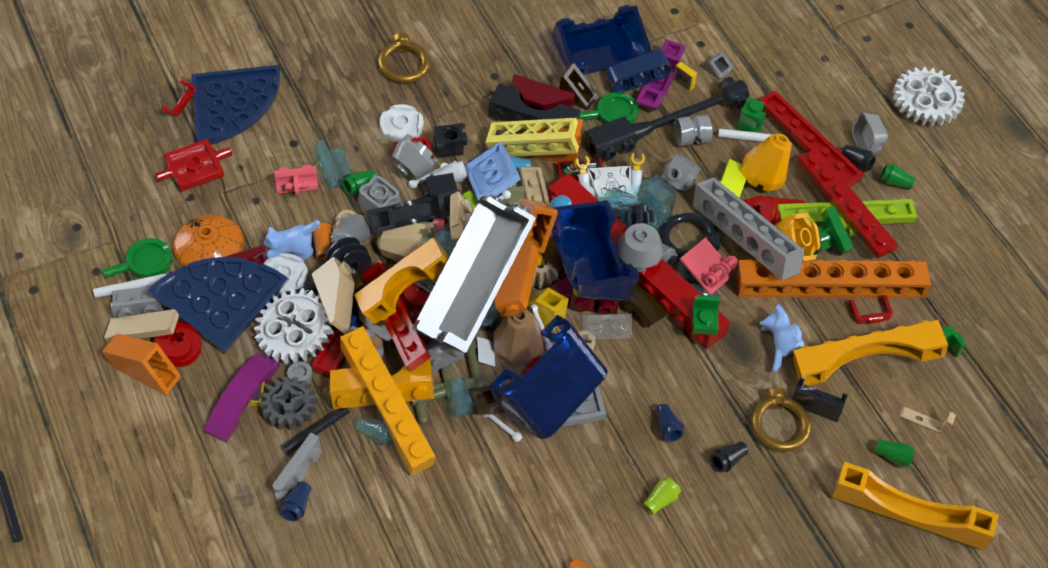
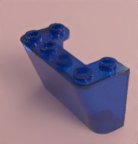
M629 5L621 6L617 9L618 11L613 19L606 20L601 18L594 21V23L575 24V21L569 18H563L556 22L551 38L565 68L567 69L571 63H574L581 73L586 75L608 70L615 64L652 52L637 5L631 7Z
M608 200L553 207L558 211L551 232L574 295L583 298L628 301L633 294V289L636 282H638L639 275L637 269L631 263L624 264L620 262L617 245L610 236L612 225L616 221V215L614 210L610 208Z
M556 315L540 332L542 336L555 343L523 377L506 368L489 386L511 421L540 439H547L555 434L600 385L608 373L605 365L572 324L559 315ZM558 326L561 331L555 334L552 333V330ZM513 379L510 386L501 388V384L505 380Z

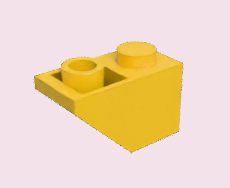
M545 288L530 293L527 310L531 312L529 306L535 304L544 328L553 332L565 320L569 299L550 288Z

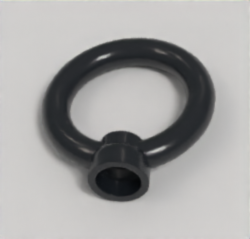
M694 213L675 215L668 219L661 229L660 239L662 243L675 249L678 258H681L690 250H682L674 246L670 240V231L674 226L683 222H693L703 227L706 231V238L717 252L719 251L722 234L716 233L711 222L701 215Z

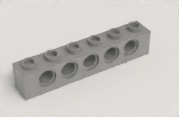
M711 178L696 184L693 207L781 281L800 273L804 250L717 179Z

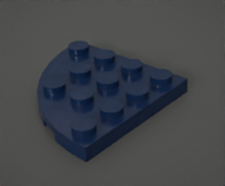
M280 65L191 74L192 85L196 87L193 100L197 142L205 139L209 141L210 145L222 142L244 132L259 121L269 110L277 96L280 86Z
M214 257L191 262L188 266L168 273L148 290V293L167 309H175L181 320L197 330L200 335L225 354L258 317L262 309L264 310L266 305L285 286L289 278L265 264L247 261L244 258Z

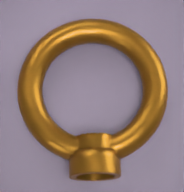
M397 33L393 36V42L384 47L380 52L378 65L383 75L388 79L398 83H412L421 79L427 73L430 60L425 49L411 42L408 34ZM395 50L400 53L411 50L420 57L421 66L412 74H397L388 67L387 58Z
M784 388L768 390L766 392V399L761 401L753 411L751 419L753 432L757 439L769 449L778 452L794 451L803 446L810 436L811 421L808 413L798 402L786 396ZM786 407L792 410L798 416L801 423L799 435L794 440L788 442L776 441L765 433L761 422L762 416L767 409Z

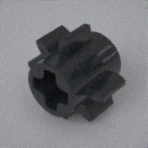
M632 204L631 210L625 211V222L631 223V226L639 223L648 224L649 222H654V211L648 210V204Z

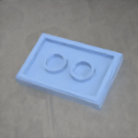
M502 142L497 143L464 166L478 201L480 197L493 194L497 196L521 180Z

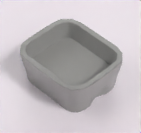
M859 114L852 127V135L857 147L872 151L873 154L879 153L888 138L880 117L877 114Z
M375 176L370 179L369 183L360 187L357 202L367 211L400 203L402 199L399 191L382 177Z

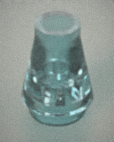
M615 187L607 189L604 198V206L609 207L610 210H629L632 204H640V196L632 195Z
M464 378L450 380V411L453 412V416H465L473 413L472 407H474V403Z
M364 417L358 420L356 426L358 432L363 433L380 445L392 443L393 439L384 420Z

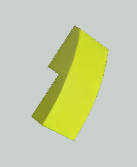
M729 159L720 183L740 197L746 182V178L740 172L742 164Z

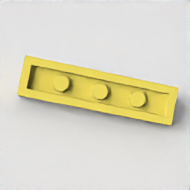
M576 118L491 122L486 144L488 149H490L497 143L502 142L510 156L577 154L579 146L575 139V132L578 122ZM570 126L568 132H558L562 127ZM541 128H549L543 133H537ZM520 129H528L522 134H516ZM497 130H507L501 135H495Z

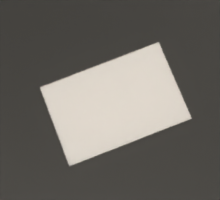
M477 337L478 362L495 366L494 342Z

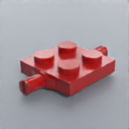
M205 139L165 153L164 156L168 169L157 172L155 175L158 182L172 177L182 192L224 177L220 160L233 155L230 147L216 151L211 147L209 141Z

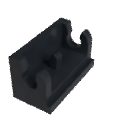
M800 377L792 399L798 402L806 411L838 422L848 394L843 393L842 397L839 398L804 385L805 379Z

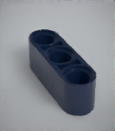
M655 50L611 66L607 70L606 76L615 93H624L667 77L671 73L672 68L665 53L662 50Z

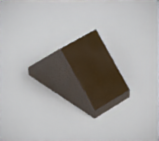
M571 63L560 77L559 89L575 93L574 105L584 110H589L599 95L578 67Z

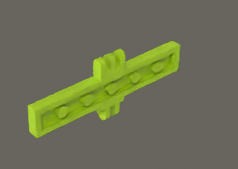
M912 199L862 201L880 224L916 222L917 214ZM831 202L778 204L777 207L781 213V221L790 215L808 213L810 218H807L809 222H815L820 227L825 225L821 214L825 209L833 205ZM838 212L845 229H847L848 236H854L855 231Z

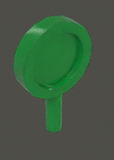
M610 93L599 100L597 110L581 112L580 119L590 120L598 118L602 124L625 116L630 124H634L638 117V105L627 94Z
M142 239L128 249L126 262L102 269L105 279L130 271L132 275L139 279L166 274L171 269L173 263L172 252L168 244L160 239Z

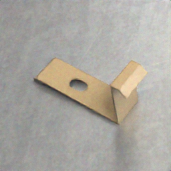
M902 407L899 417L939 433L947 422L953 425L956 416L953 412H949L944 422H940L906 407ZM916 416H919V417H921L923 420H922V421H919V420H917L915 417H916Z

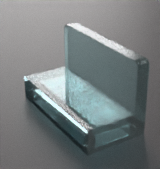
M324 140L316 141L317 158L329 190L342 187V179L347 174L352 173L344 149L340 147L328 150Z

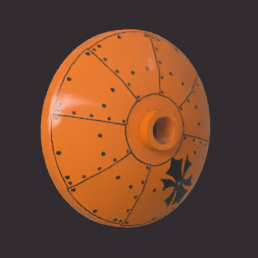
M203 215L189 220L179 228L173 239V252L178 263L185 267L189 263L198 260L225 257L242 252L245 241L241 228L233 220L220 215Z

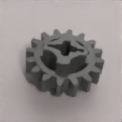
M285 377L282 383L276 379V386L274 387L266 386L268 393H262L263 401L260 402L264 418L269 419L270 425L273 426L278 423L281 430L285 425H288L289 429L293 430V424L297 423L298 426L302 427L303 419L311 420L310 413L316 412L315 404H317L313 387L308 388L307 381L299 384L298 377H295L293 381H289L288 377Z

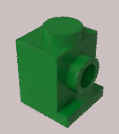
M748 97L741 111L737 130L759 133L765 122L766 113L763 112L765 103Z

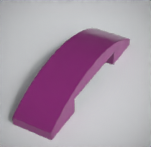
M668 39L665 40L661 50L665 53L672 71L667 77L643 86L636 100L637 105L655 111L659 108L672 84L676 65L681 62L686 45Z
M259 353L252 357L240 369L220 397L206 424L204 432L227 443L240 424L239 417L264 381L265 384H268L279 368L280 363Z

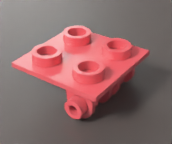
M706 237L680 258L682 263L709 295H712L735 274L733 269L737 267L738 263L735 256H727L723 259Z

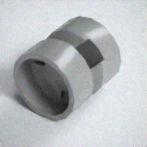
M707 114L694 116L693 119L690 117L675 119L674 130L678 146L692 145L694 141L697 144L711 142L712 125Z

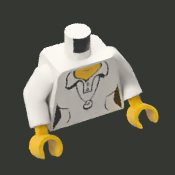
M634 153L632 154L630 161L633 169H631V166L588 168L587 172L586 167L590 163L589 158L584 156L585 165L581 166L577 157L574 161V167L580 172L578 174L579 183L616 217H620L622 209L629 207V201L635 199L641 188L642 170H640V166L645 160L644 154L642 153L641 162H635L633 158Z

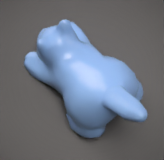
M316 220L308 225L299 224L280 232L269 227L268 234L264 240L265 246L270 248L267 252L268 259L270 257H277L278 254L294 253L303 261L308 259L313 254V248L311 247L312 232L318 228L320 221Z
M779 304L775 306V314L769 313L764 321L759 322L760 325H763L761 328L762 332L770 331L774 336L776 352L772 368L773 372H777L781 367L782 357H790L793 355L794 350L804 346L800 328L796 323L792 326L790 325L786 312Z

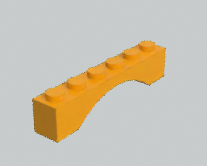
M939 320L922 321L916 325L898 326L887 331H874L859 337L850 336L835 342L826 341L816 346H802L793 351V365L798 381L802 377L805 379L803 384L809 386L824 383L832 373L844 364L868 355L893 354L909 357L919 362L943 358L946 355L948 343Z
M362 326L341 336L340 348L378 408L410 476L412 477L433 466L435 454L365 328Z
M847 462L843 463L832 494V498L984 551L994 538L999 514L975 506L946 505L916 498L888 485L870 470Z

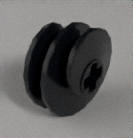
M355 237L339 239L327 250L325 257L326 262L332 257H335L341 263L344 261L350 268L354 267L361 274L371 266V257L367 248L360 244V241Z

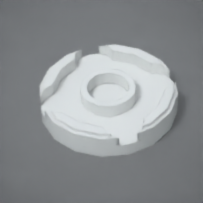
M400 104L391 106L390 110L384 111L379 119L381 133L385 138L393 142L399 139L402 140L406 134L411 135L412 138L418 137L424 128L423 115L419 114L416 108L410 105Z
M282 253L278 254L277 257H270L264 262L265 265L289 278V281L276 296L282 295V291L288 293L291 292L292 288L296 290L307 284L308 270L300 257L294 254Z

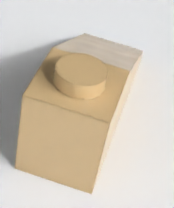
M332 257L313 272L312 277L330 324L346 334L350 329L355 286L351 276L353 271L346 262L343 261L341 263L335 257Z

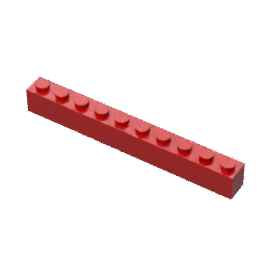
M568 173L548 186L547 194L550 204L554 198L560 195L566 196L572 201L573 211L565 221L571 223L578 229L582 237L587 238L593 243L597 251L611 257L615 265L638 276L639 281L636 284L648 292L665 312L674 319L677 326L691 335L695 343L700 344L707 350L727 335L730 320L719 310V330L717 335L693 334L692 308L695 296L702 295L663 259L657 265L646 268L644 272L633 271L626 267V263L618 257L616 246L619 238L628 227Z

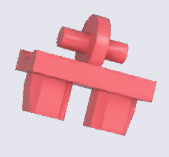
M309 164L295 169L281 167L274 171L277 194L295 192L297 196L300 195V191L318 189L316 166L312 167Z

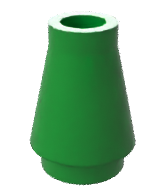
M887 163L880 175V180L884 181V184L911 190L916 177L911 176L894 163L892 165Z
M373 169L347 174L342 179V187L348 195H358L360 187L369 183L370 179L377 175Z
M879 439L875 453L902 468L903 466L910 467L916 448L910 447L908 443Z

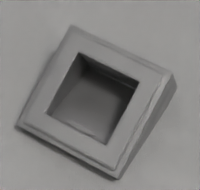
M720 51L701 65L704 70L718 80L734 68L723 51Z

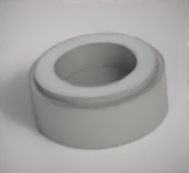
M301 361L291 364L287 370L289 381H293L295 377H298L299 384L307 381L308 385L313 378L312 368L308 363Z

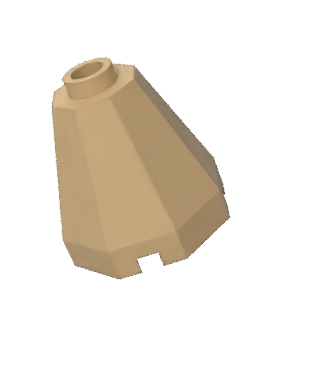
M433 222L416 223L383 231L382 235L378 237L377 247L383 256L400 262L431 238L437 241V233L431 230L434 227Z

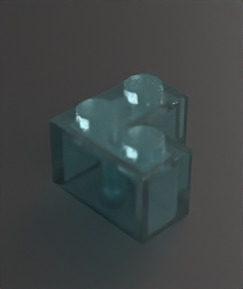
M658 175L653 176L649 180H644L639 186L638 200L634 204H648V210L654 211V222H649L648 224L656 230L671 218L676 190ZM626 206L620 214V221L628 228L631 226V223L625 222V211H630L631 206Z

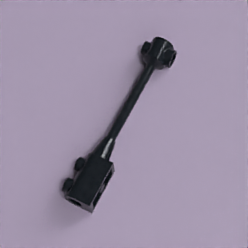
M727 77L719 84V95L651 122L630 124L627 118L623 116L587 130L585 147L594 159L603 157L606 161H609L616 156V152L619 150H623L625 153L633 151L637 141L651 133L654 129L675 122L676 118L690 116L720 103H723L726 107L733 105L737 108L744 107L749 97L748 87L741 79L735 81L733 77Z

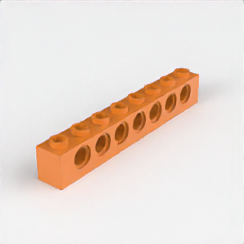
M746 259L739 260L735 273L738 297L881 298L882 295H886L887 298H925L931 286L927 262L915 260L803 261L799 274L781 281L758 260Z

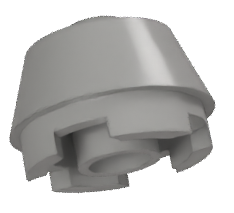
M406 134L402 140H398L392 160L397 164L396 168L403 175H409L414 179H418L432 171L437 160L430 158L433 153L420 141L418 143L412 142V136Z
M643 223L630 226L619 238L616 246L618 257L626 263V267L637 272H644L646 268L657 265L664 254V247L657 230Z

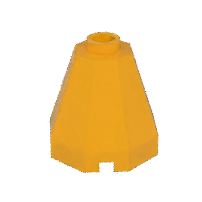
M783 134L770 135L745 155L740 172L751 185L755 187L758 184L764 186L762 190L769 192L782 189L786 181L792 143Z
M808 213L787 216L774 225L804 250L802 262L815 260L817 255H814V252L819 250L821 246L818 226L815 222H809L807 219L810 218Z

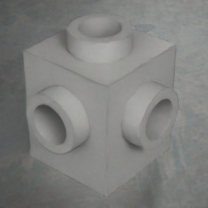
M676 154L665 165L664 173L661 177L667 181L666 185L672 190L687 191L695 184L696 176L701 168L687 157Z

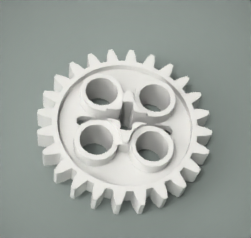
M917 67L913 72L907 70L906 75L902 73L900 79H897L893 89V100H897L895 106L901 107L899 112H907L906 118L913 116L914 122H917L919 119L922 120L923 125L927 121L930 122L931 126H934L936 121L940 125H943L944 120L950 123L952 118L956 119L957 115L960 114L965 99H963L964 93L960 92L962 86H956L957 80L950 81V74L943 76L942 70L939 73H935L934 68L931 71H927L926 67H923L922 71Z
M294 288L291 289L290 295L282 291V298L279 299L277 296H274V302H269L266 305L268 307L267 310L262 309L260 312L263 317L255 319L259 325L254 327L255 332L258 334L255 336V339L267 357L272 356L277 362L281 359L287 365L290 359L293 363H296L300 357L304 362H307L308 354L315 358L316 353L314 350L323 351L321 343L330 342L326 335L333 334V330L330 327L332 324L329 322L320 295L316 296L312 290L307 294L304 288L300 290L299 294L296 293ZM299 338H302L301 341H299L298 343H295L296 340H298Z

